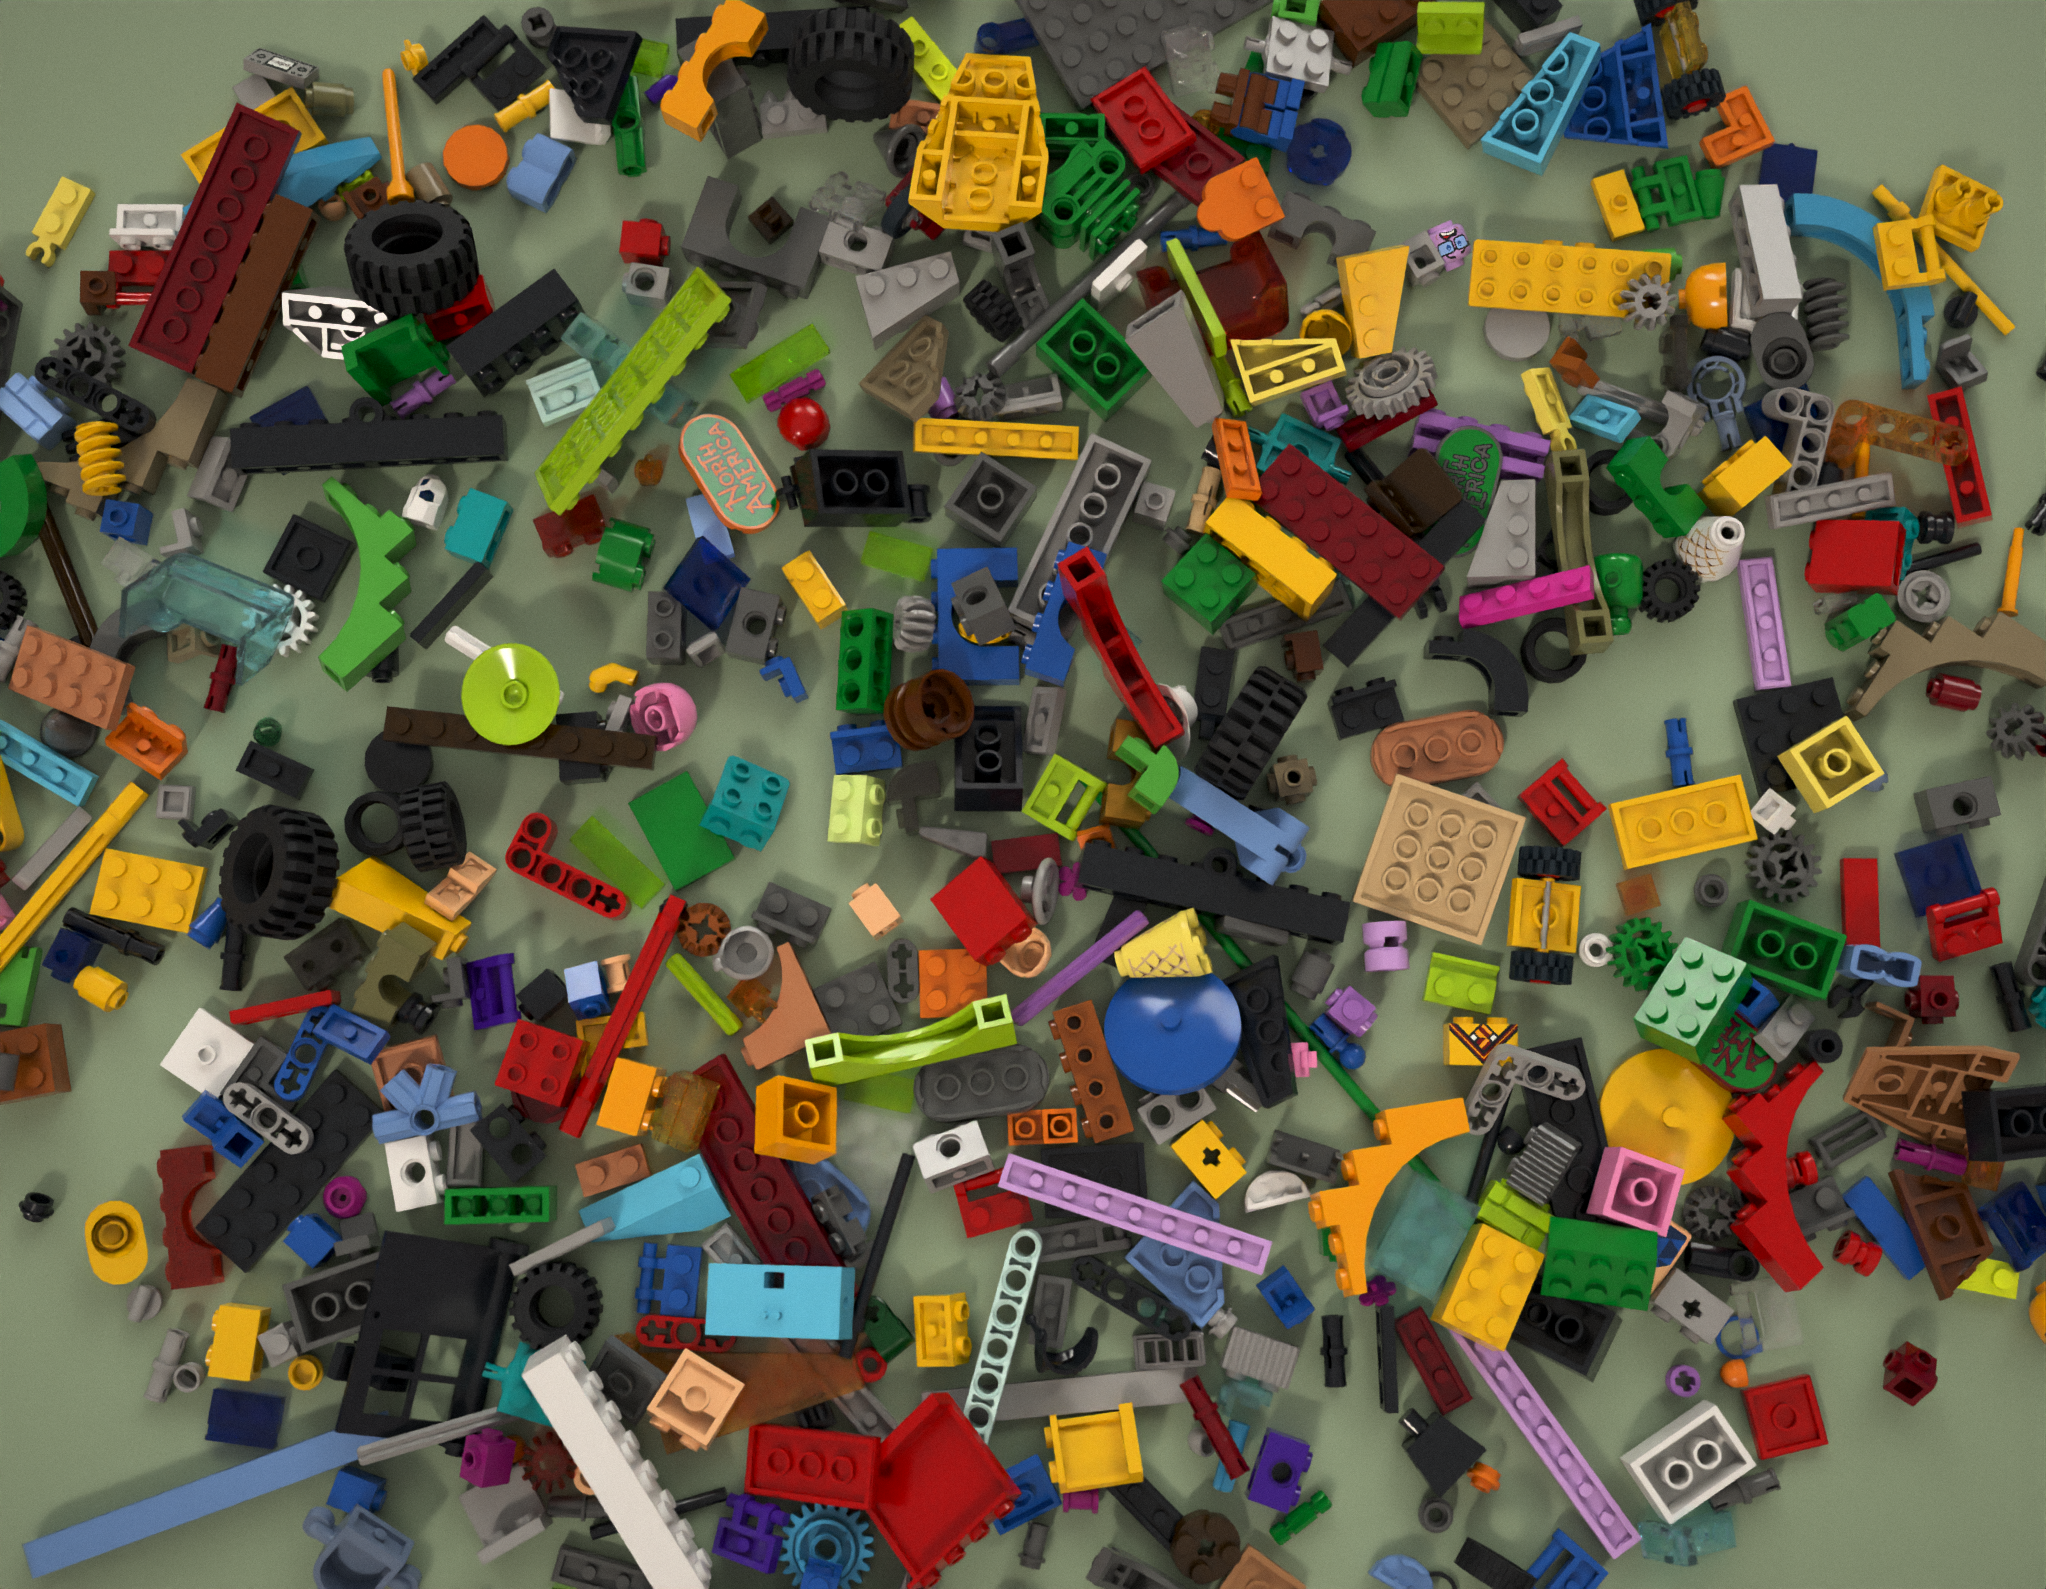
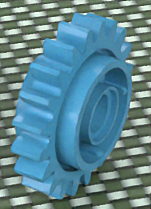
M804 1502L801 1506L803 1516L793 1511L790 1518L795 1525L788 1524L786 1527H782V1531L789 1535V1537L783 1538L781 1547L787 1548V1551L782 1552L778 1560L790 1562L783 1570V1574L787 1575L794 1572L796 1576L792 1586H797L802 1582L804 1571L811 1556L844 1565L839 1586H842L843 1589H852L850 1579L861 1584L863 1577L858 1570L869 1571L871 1564L864 1558L873 1557L875 1554L874 1549L865 1546L874 1541L875 1538L873 1534L863 1533L870 1524L869 1520L857 1522L861 1512L859 1509L849 1514L847 1512L848 1508H837L830 1505L825 1507L823 1504H815V1509H811L809 1504ZM823 1539L831 1540L835 1544L836 1552L829 1556L823 1555L819 1552L817 1543Z

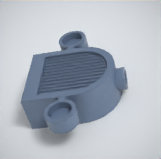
M359 1504L352 1508L339 1525L334 1524V1514L325 1507H314L308 1512L303 1522V1530L309 1537L317 1539L324 1544L313 1568V1578L318 1589H384L386 1586L391 1589H418L422 1580V1574L417 1567L406 1564L415 1543L413 1540Z

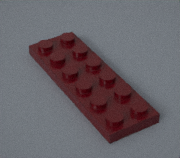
M1290 443L1259 478L1262 494L1258 501H1251L1295 537L1303 541L1316 554L1329 561L1337 571L1399 621L1404 618L1445 570L1444 565Z

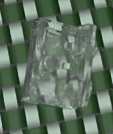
M1199 21L1162 31L1173 96L1177 98L1205 89L1210 95L1215 94L1219 70L1216 62H1212L1211 51L1215 50V43L1211 31H1207Z

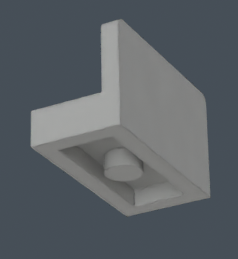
M211 437L187 496L192 499L203 500L225 511L233 512L248 475H239L232 469L230 438Z

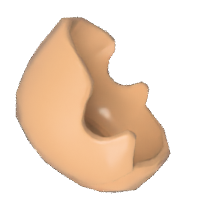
M1036 927L1031 929L1032 933L1026 940L1015 943L1007 949L1005 957L999 961L1011 973L1021 978L1036 977L1046 968L1052 956L1049 939Z

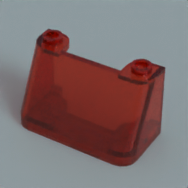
M1260 231L1234 242L1230 248L1229 261L1196 271L1200 283L1226 333L1227 351L1233 349L1230 339L1261 340L1280 333L1288 325L1290 317L1287 282ZM1153 266L1136 272L1137 284L1147 311L1181 290L1176 278L1171 280L1167 270L1162 266ZM1195 318V321L1199 328L1200 334L1202 336L1209 356H1213V353L1205 339V336Z

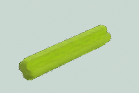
M676 953L666 961V967L727 1035L733 1036L742 1028L743 1023L681 954Z

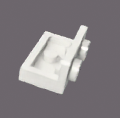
M117 204L116 228L109 229V236L121 248L126 250H140L141 246L154 247L165 251L171 250L186 217L182 209L185 206L183 204Z

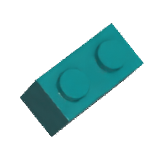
M470 488L467 496H462L457 507V514L459 515L454 526L451 525L445 534L444 544L446 546L444 549L453 557L472 564L479 562L489 570L514 509L507 501Z

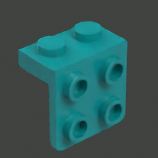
M729 756L724 765L714 796L705 810L699 826L709 829L717 835H723L735 840L745 847L761 852L775 830L790 782L781 775L737 756Z

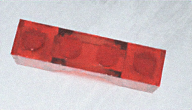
M212 1144L160 1150V1158L157 1160V1173L163 1183V1192L160 1195V1208L165 1213L166 1227L163 1229L162 1238L164 1246L168 1248L169 1262L166 1263L165 1274L167 1281L171 1283V1290L224 1282L222 1252L198 1235L191 1218L192 1204L197 1193L207 1183L216 1179Z

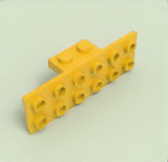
M1476 239L1473 242L1468 306L1624 318L1629 313L1628 309L1619 310L1618 305L1627 303V300L1619 295L1622 290L1630 291L1627 282L1631 279L1639 282L1640 275L1645 273L1648 274L1650 281L1654 275H1661L1660 286L1669 282L1672 256L1669 253L1595 248L1594 243L1578 242L1575 243V246H1563V242L1559 240H1543L1542 244ZM1650 296L1642 297V299L1646 300L1642 302L1645 309L1652 307L1649 305V303H1653Z

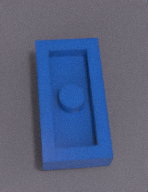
M334 1004L331 1005L312 1031L317 1038L370 1065L391 1038L386 1030Z

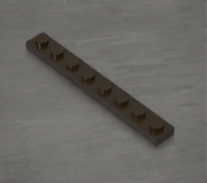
M387 706L382 740L386 742L654 771L658 737L656 735L550 724L544 732L531 741L518 745H502L482 737L474 730L463 714Z

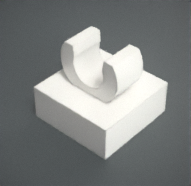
M1769 788L1752 808L1751 815L1753 819L1775 835L1781 827L1785 830H1790L1795 824L1796 820L1791 817V814L1795 811L1796 807Z

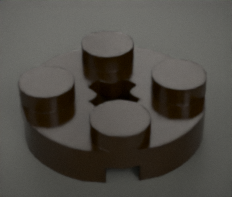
M1199 1509L1188 1513L1177 1523L1174 1529L1172 1543L1170 1542V1554L1173 1562L1184 1576L1192 1579L1197 1584L1203 1585L1222 1578L1230 1572L1233 1566L1239 1563L1242 1555L1240 1537L1235 1526L1225 1515L1209 1512L1208 1509ZM1202 1539H1206L1208 1542L1213 1541L1211 1549L1206 1553L1197 1552L1201 1548L1200 1541Z

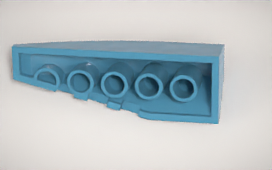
M371 137L332 143L293 154L276 194L308 208L319 199L326 202L335 195L334 192L338 184L342 181L351 183L381 160L382 156ZM192 201L189 203V205L182 208L185 216L188 213Z

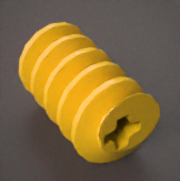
M93 421L78 425L74 438L79 443L76 446V451L81 456L78 459V464L83 469L80 472V477L84 481L82 484L83 492L92 496L118 494L122 491V488L117 487V484L125 482L126 476L115 474V471L124 468V463L113 461V458L122 456V450L111 448V446L120 443V437L109 435V433L118 430V424Z

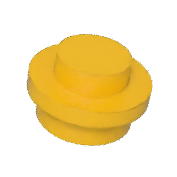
M309 1354L295 1358L288 1369L290 1383L299 1390L315 1388L320 1384L324 1376L322 1362L317 1357Z

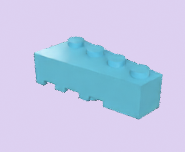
M1569 32L1544 62L1538 74L1532 81L1529 80L1521 90L1519 97L1501 114L1500 120L1482 137L1483 153L1543 176L1601 59L1600 43Z

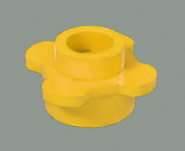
M407 39L404 40L405 51L400 52V57L404 68L407 71L412 70L413 76H415L428 65V59L420 43L412 45L410 40Z

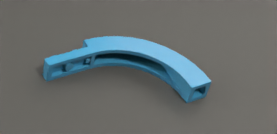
M1793 193L1785 203L1784 209L1785 222L1790 227L1791 236L1817 238L1844 248L1862 260L1882 283L1873 227L1877 223L1883 222L1867 211L1839 199L1816 194ZM1918 263L1919 273H1923V271H1922V269H1921V267H1920V265H1919V263ZM1929 286L1886 290L1896 320L1902 390L1916 389L1929 376L1930 363L1925 358L1924 348L1927 342V330L1923 327L1926 322L1935 316Z

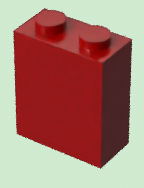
M1816 521V528L1810 532L1809 547L1812 550L1811 562H1807L1805 566V581L1808 582L1816 593L1870 595L1878 593L1881 595H1898L1906 538L1905 528L1900 521Z
M980 856L930 899L974 961L986 967L1001 961L1006 955V950L1013 944L1026 940L1032 933L1031 929L1038 924L994 863L983 856Z

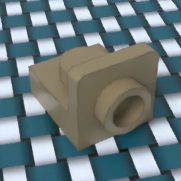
M193 618L167 629L168 661L179 664L201 654L213 658L219 657L221 649V628L219 625Z

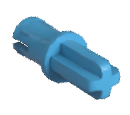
M1229 1419L1228 1431L1242 1455L1251 1426ZM1219 1459L1213 1487L1222 1492H1231L1235 1479L1230 1480L1224 1465Z

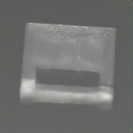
M1771 1276L1753 1279L1749 1282L1728 1284L1730 1295L1734 1296L1742 1333L1743 1342L1740 1343L1742 1354H1757L1767 1350L1804 1344L1793 1291L1784 1292ZM1755 1292L1764 1338L1757 1340L1748 1293Z

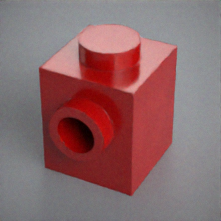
M648 218L640 219L639 222L623 220L619 253L624 263L631 264V262L663 267L664 256H669L671 249V238L666 235L663 225L659 224L656 220Z

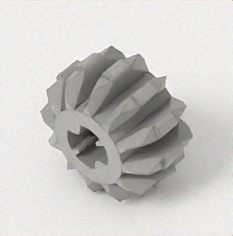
M1647 273L1642 274L1639 277V282L1635 279L1627 282L1630 291L1622 290L1619 294L1623 299L1627 300V303L1618 305V309H1628L1629 312L1624 316L1623 321L1627 323L1635 318V330H1640L1644 324L1647 331L1655 330L1656 323L1661 326L1666 325L1668 321L1665 314L1671 315L1676 311L1674 307L1668 305V302L1676 300L1677 296L1675 294L1667 295L1666 292L1672 287L1670 282L1660 286L1661 275H1654L1650 281ZM1650 296L1653 303H1649V305L1652 307L1645 309L1642 302L1646 300L1642 299V297Z
M904 596L898 600L893 610L892 642L897 649L904 650V652H923L929 648L930 641L933 640L936 619L934 614L935 607L930 599H925L922 596Z

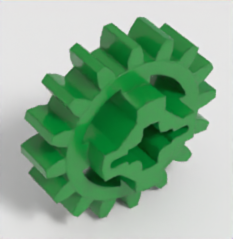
M1637 917L1617 925L1616 930L1618 933L1609 935L1608 938L1614 943V946L1606 948V952L1613 954V959L1609 960L1607 964L1608 966H1616L1617 970L1613 976L1614 978L1623 976L1624 987L1634 986L1637 992L1643 990L1651 991L1673 957L1672 950L1677 948L1678 944L1669 942L1668 939L1672 932H1662V922L1659 921L1651 924L1650 917L1642 919ZM1634 933H1642L1640 937H1631ZM1654 971L1650 976H1643L1645 972Z

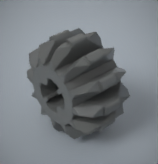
M2013 702L2010 712H2007L2004 708H1999L1998 711L2001 717L1999 719L1989 718V723L1995 727L1986 731L1989 739L1993 740L1990 746L1995 751H2001V755L2006 759H2009L2014 754L2018 760L2023 761L2026 751L2032 756H2037V750L2034 748L2036 744L2040 746L2046 745V740L2042 737V735L2046 734V724H2043L2045 716L2041 712L2034 713L2035 709L2029 704L2021 709L2018 703ZM2020 727L2022 733L2016 736L2014 730Z

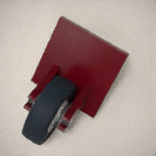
M913 167L885 198L887 210L882 218L881 227L895 239L904 236L911 229L915 231L919 229L934 242L945 228L909 204L908 198Z

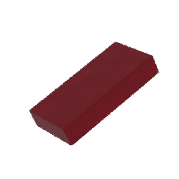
M1058 833L991 841L994 865L1001 874L1038 870L1040 863L1045 858H1052L1055 860L1057 867H1062Z

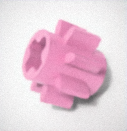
M1308 1042L1291 1043L1295 1076L1310 1077V1068H1317V1051H1309Z

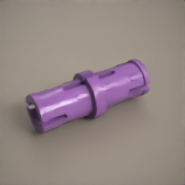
M437 370L422 382L418 380L414 382L412 389L389 404L395 412L397 411L400 419L404 420L405 417L425 403L430 405L433 402L432 398L451 385L456 384V381L451 374L444 376Z

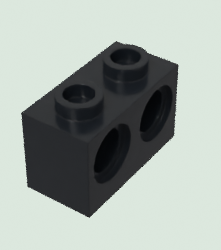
M502 1103L470 1129V1132L510 1180L515 1183L547 1157L542 1151L547 1145L535 1131L528 1134L520 1125L525 1119L513 1104L506 1108ZM498 1117L505 1118L510 1124V1131L503 1138L494 1137L489 1130L492 1120ZM518 1144H526L531 1148L532 1157L525 1164H517L512 1159V1150Z

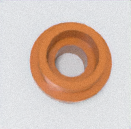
M1475 1462L1473 1468L1467 1470L1466 1475L1471 1479L1470 1484L1474 1488L1484 1493H1489L1490 1490H1499L1501 1484L1498 1481L1501 1474L1492 1467Z

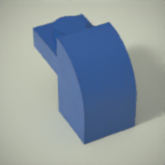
M206 1089L182 1115L184 1122L211 1140L213 1149L240 1168L244 1166L264 1143L263 1136L231 1113L225 1107L223 1101Z

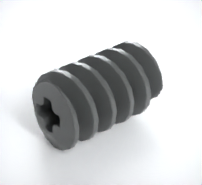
M1825 277L1810 279L1803 283V288L1807 290L1803 295V300L1808 303L1804 307V313L1808 315L1805 319V325L1807 328H1810L1806 331V337L1810 341L1809 346L1813 352L1834 349L1840 346L1841 342L1850 339V335L1839 333V330L1849 326V322L1839 320V317L1848 314V309L1838 307V304L1847 301V296L1837 295L1838 291L1846 289V283L1836 282L1835 279Z

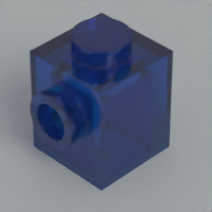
M60 928L42 966L53 970L50 974L53 978L70 984L71 980H75L83 968L94 965L104 944L77 931Z

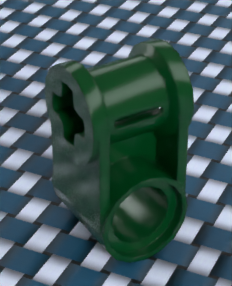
M871 1295L868 1306L874 1307L877 1305L880 1310L876 1314L877 1320L873 1317L867 1319L864 1332L880 1356L889 1363L916 1342V1340L886 1302L879 1296Z

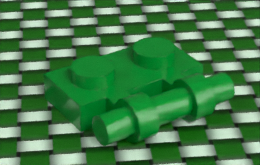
M1687 155L1656 161L1652 166L1654 175L1646 176L1643 166H1638L1631 170L1633 177L1631 187L1633 193L1638 196L1641 207L1639 213L1642 221L1645 222L1647 232H1653L1660 228L1657 218L1659 216L1665 215L1668 227L1699 221L1703 217ZM1658 188L1661 202L1654 204L1650 190Z

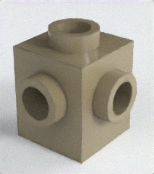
M1297 755L1277 758L1278 763L1273 764L1269 769L1270 774H1266L1269 793H1274L1275 802L1285 801L1286 805L1305 802V797L1313 792L1312 786H1317L1314 767H1308L1307 758L1298 760ZM1288 773H1297L1299 782L1291 783L1287 778Z

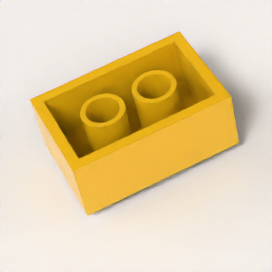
M1484 1223L1472 1224L1430 1320L1491 1351H1505L1545 1254Z

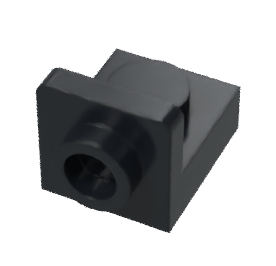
M220 808L218 811L214 810L207 814L201 821L202 826L200 828L194 822L184 818L178 824L185 830L182 836L189 844L195 848L201 846L212 850L237 826L240 820L232 812Z

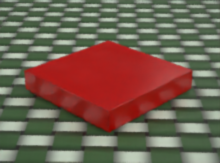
M1809 1374L1740 1389L1758 1459L1765 1460L1829 1444Z

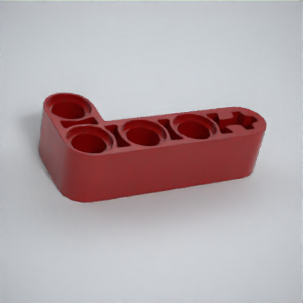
M538 812L531 813L524 818L505 855V861L509 869L608 919L617 921L627 917L632 907L631 900L627 894L548 855L558 834L557 825L551 818ZM540 821H545L547 825L546 833L540 838H534L532 833L533 826ZM523 851H529L531 854L529 865L519 868L517 865L518 855ZM553 866H559L561 869L559 880L555 883H549L546 877L547 871ZM582 881H589L591 884L590 894L585 898H579L576 894L578 884ZM602 894L612 900L617 898V902L621 905L618 910H611L609 905L598 899Z

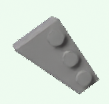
M951 251L855 277L874 350L883 346V343L894 335L901 334L909 329L911 324L921 319L925 314L929 316L960 296V284Z

